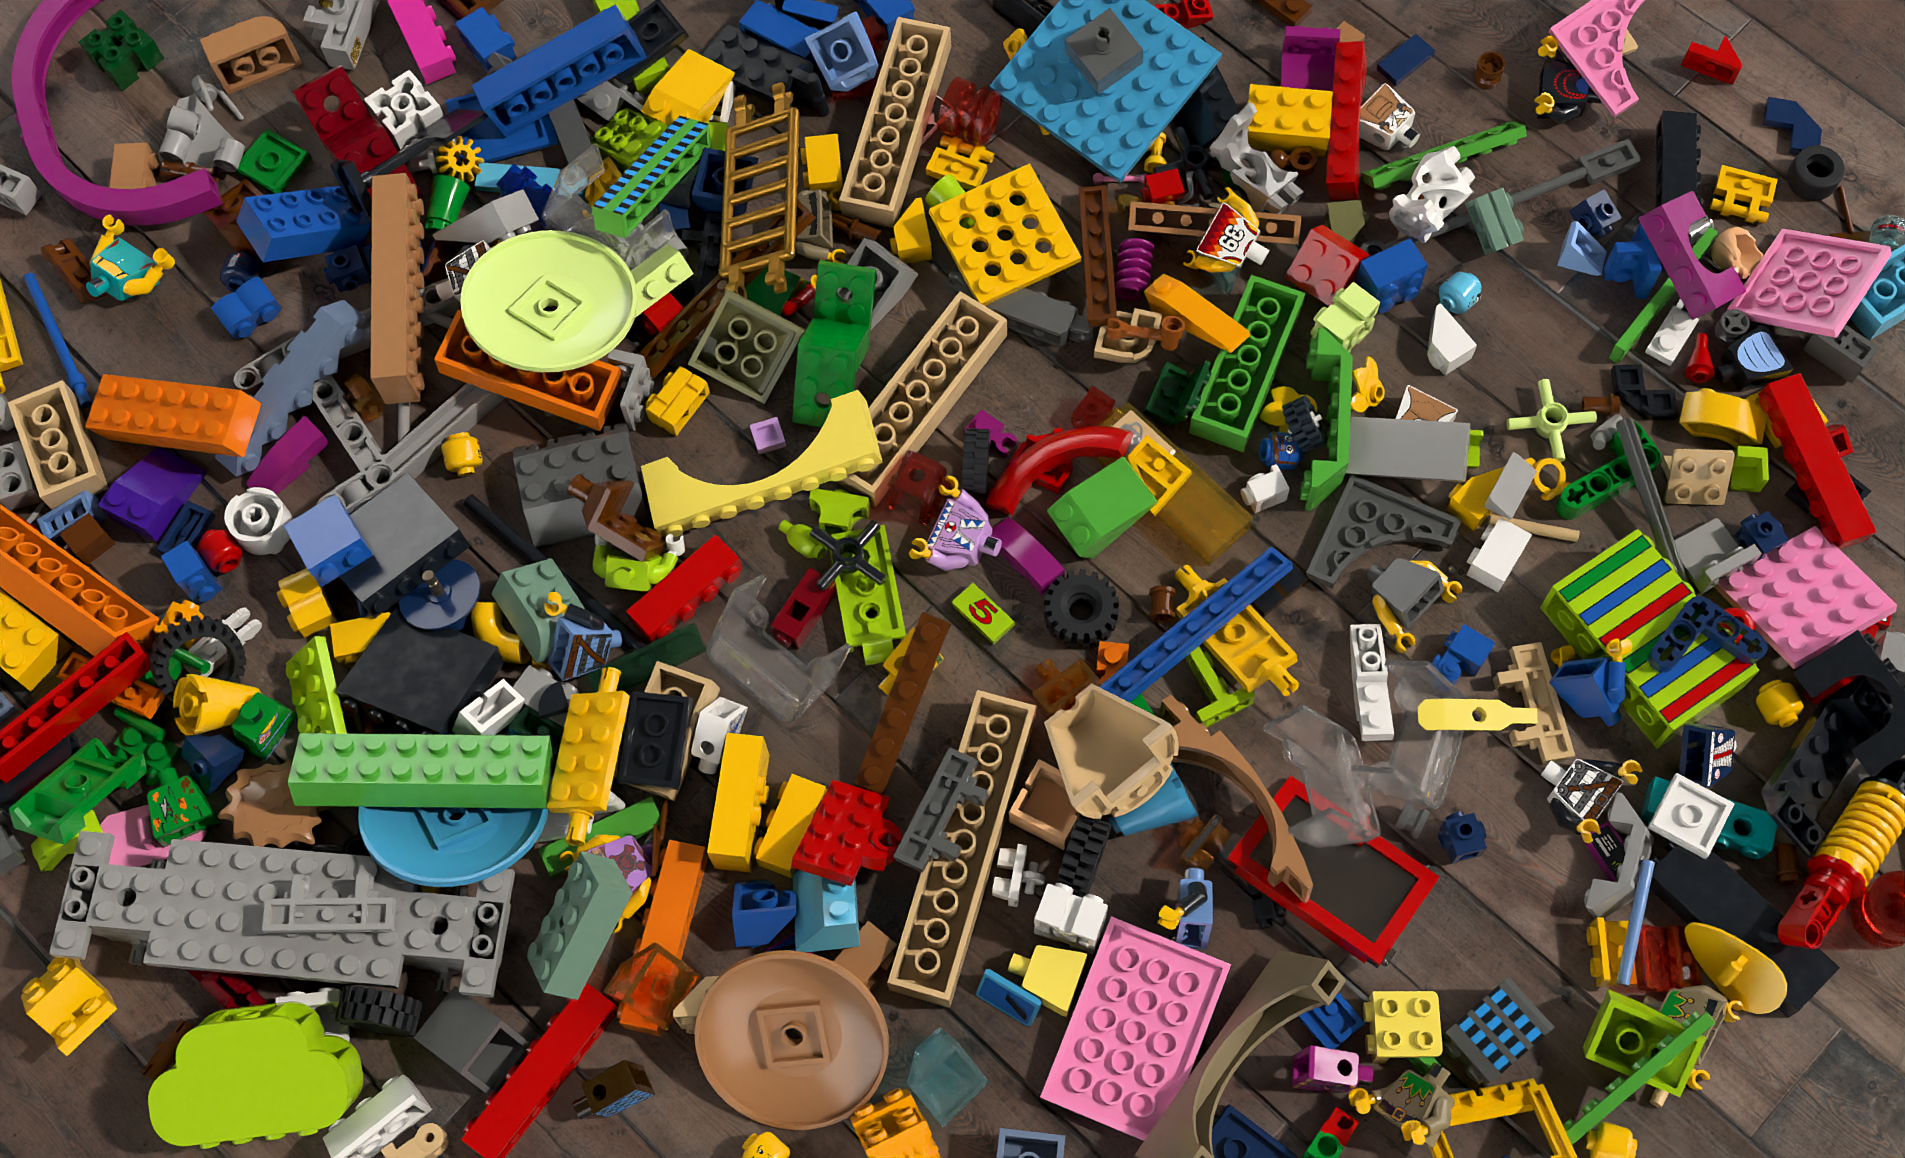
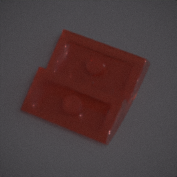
M1642 924L1634 960L1638 990L1669 992L1671 988L1681 989L1683 987L1702 985L1700 964L1688 946L1684 933L1686 927L1677 925L1657 927Z

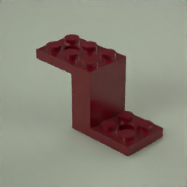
M338 65L292 90L333 162L338 159L354 161L359 173H362L363 171L368 172L398 153L384 127L369 114L342 65ZM328 96H336L338 98V106L334 110H327L324 107V100ZM405 164L389 173H406L410 183L416 186L417 198L424 199ZM371 187V188L368 189V192H369V194H370V196H371V198H372V187Z

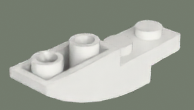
M1381 624L1350 625L1353 692L1356 719L1360 724L1362 741L1393 740L1394 729L1387 688L1388 671Z

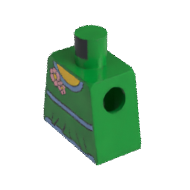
M257 692L249 702L242 706L241 713L232 723L231 729L241 748L265 762L297 720V713L275 699Z

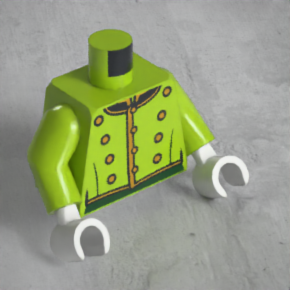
M595 534V544L597 546H595L593 570L596 575L605 579L606 587L637 591L651 590L674 570L678 561L677 556L685 552L683 536L680 537L679 541L673 542V535L669 534L666 537L668 553L659 554L642 562L622 549H609L612 544Z

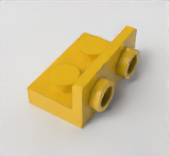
M1596 917L1590 923V926L1587 927V942L1593 948L1594 957L1590 960V972L1592 977H1596L1597 987L1622 986L1616 984L1629 921H1604V917ZM1636 959L1634 960L1629 986H1636L1638 984Z

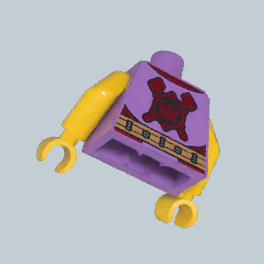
M599 834L586 841L585 845L578 846L575 853L571 851L563 852L560 855V861L563 862L573 857V862H576L581 851L615 860L633 894L618 921V927L612 932L614 934L621 931L623 920L625 918L629 919L645 903L652 886L650 877L652 876L653 842L650 841L640 847L635 838L630 835L621 838L618 835ZM567 866L564 870L568 872L570 866Z

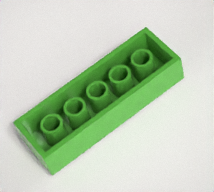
M1254 275L1250 276L1233 319L1249 330L1251 335L1232 353L1220 348L1211 370V377L1203 389L1201 401L1191 418L1190 434L1244 453L1302 310L1305 293Z

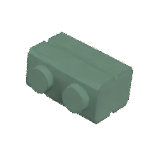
M1504 188L1465 203L1485 255L1524 240L1522 237L1524 234L1523 225L1519 219H1515L1512 211L1514 206L1512 197L1509 193H1505Z

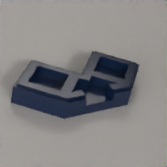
M1768 97L1765 103L1763 125L1791 130L1788 153L1798 154L1808 146L1821 144L1822 129L1796 101Z

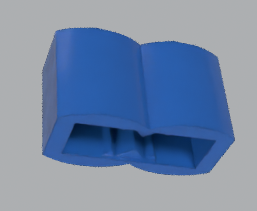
M259 276L246 281L235 292L225 295L211 307L234 340L248 337L259 324L272 321L282 310Z

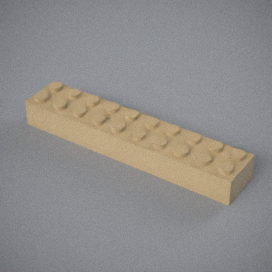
M977 690L958 751L977 759L978 765L972 777L977 779L976 786L988 791L989 797L984 807L974 804L965 799L963 805L957 804L944 830L947 833L946 840L961 847V853L957 861L954 862L941 855L938 861L930 858L924 872L920 874L887 982L889 991L948 1008L951 1007L1036 719L1035 705Z

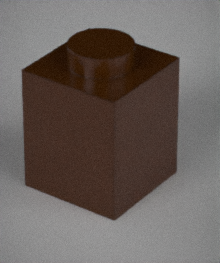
M87 513L60 534L67 543L63 546L64 550L76 559L79 557L86 565L116 544L90 513Z

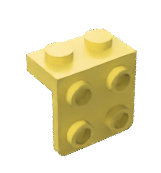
M1373 991L1367 999L1368 1002L1363 1003L1364 1022H1369L1370 1034L1365 1036L1366 1054H1371L1372 1063H1385L1389 1058L1439 1057L1442 1054L1439 998L1437 993L1433 991Z

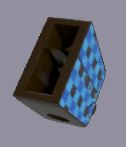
M622 1060L584 1082L582 1089L585 1096L573 1101L572 1104L575 1113L580 1119L592 1113L607 1118L656 1094L643 1065Z

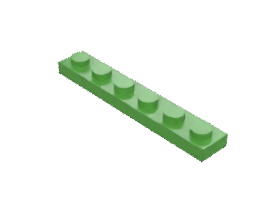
M1511 121L1362 172L1363 182L1380 190L1390 187L1392 182L1398 180H1411L1415 169L1424 155L1430 152L1442 151L1447 147H1456L1460 153V159L1456 163L1466 161L1468 156L1490 153L1494 147L1514 145L1517 143V139L1527 136L1525 125Z
M1695 1011L1681 1023L1685 1028L1676 1037L1669 1033L1655 1045L1660 1051L1649 1059L1645 1054L1631 1066L1634 1073L1626 1080L1619 1076L1605 1088L1609 1092L1606 1097L1601 1101L1596 1097L1589 1101L1581 1109L1585 1115L1576 1122L1570 1118L1563 1124L1571 1144L1573 1145L1699 1038L1715 1024L1716 1020L1707 1011L1701 1016Z

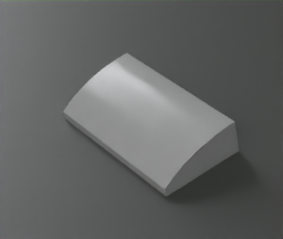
M1351 417L1349 463L1345 474L1466 483L1471 423Z

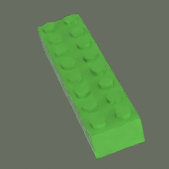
M300 733L287 783L295 806L546 808L554 757L550 736Z

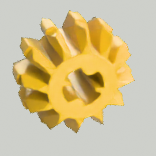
M462 136L456 138V144L452 140L446 143L447 147L440 146L438 151L443 156L436 157L435 161L444 164V166L439 168V173L448 171V176H456L457 179L464 181L465 177L469 182H472L474 180L473 173L479 175L482 171L477 165L484 163V158L475 157L481 151L480 147L472 150L470 147L473 144V140L471 139L463 145ZM459 154L464 157V163L461 166L456 164L457 159L455 157Z

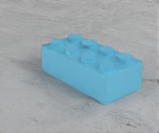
M1905 244L1891 252L1892 255L1850 317L1869 341L1905 319Z

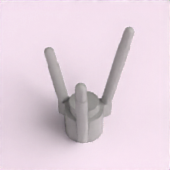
M200 74L192 79L191 83L195 91L193 95L196 94L201 102H205L209 111L214 109L212 101L219 95L239 120L244 119L237 107L224 93L221 84H215L211 75Z

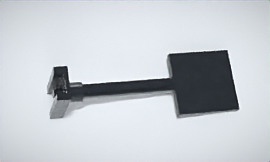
M456 108L416 133L415 136L418 140L368 172L363 171L359 173L354 161L338 159L330 164L354 214L358 215L364 211L366 216L370 217L372 215V198L368 192V189L372 187V176L389 174L425 151L432 143H449L489 116L484 111Z

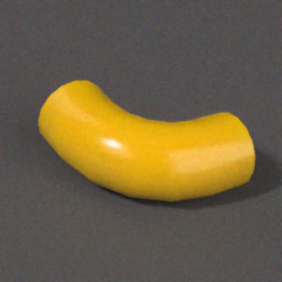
M477 601L471 611L472 628L475 638L498 646L504 662L512 664L528 663L531 654L518 634L509 633L503 627L501 608L498 603Z

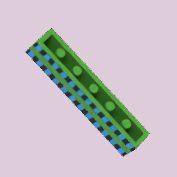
M679 116L669 125L661 136L594 203L592 215L594 216L595 230L626 238L702 157L704 147H711L709 124Z

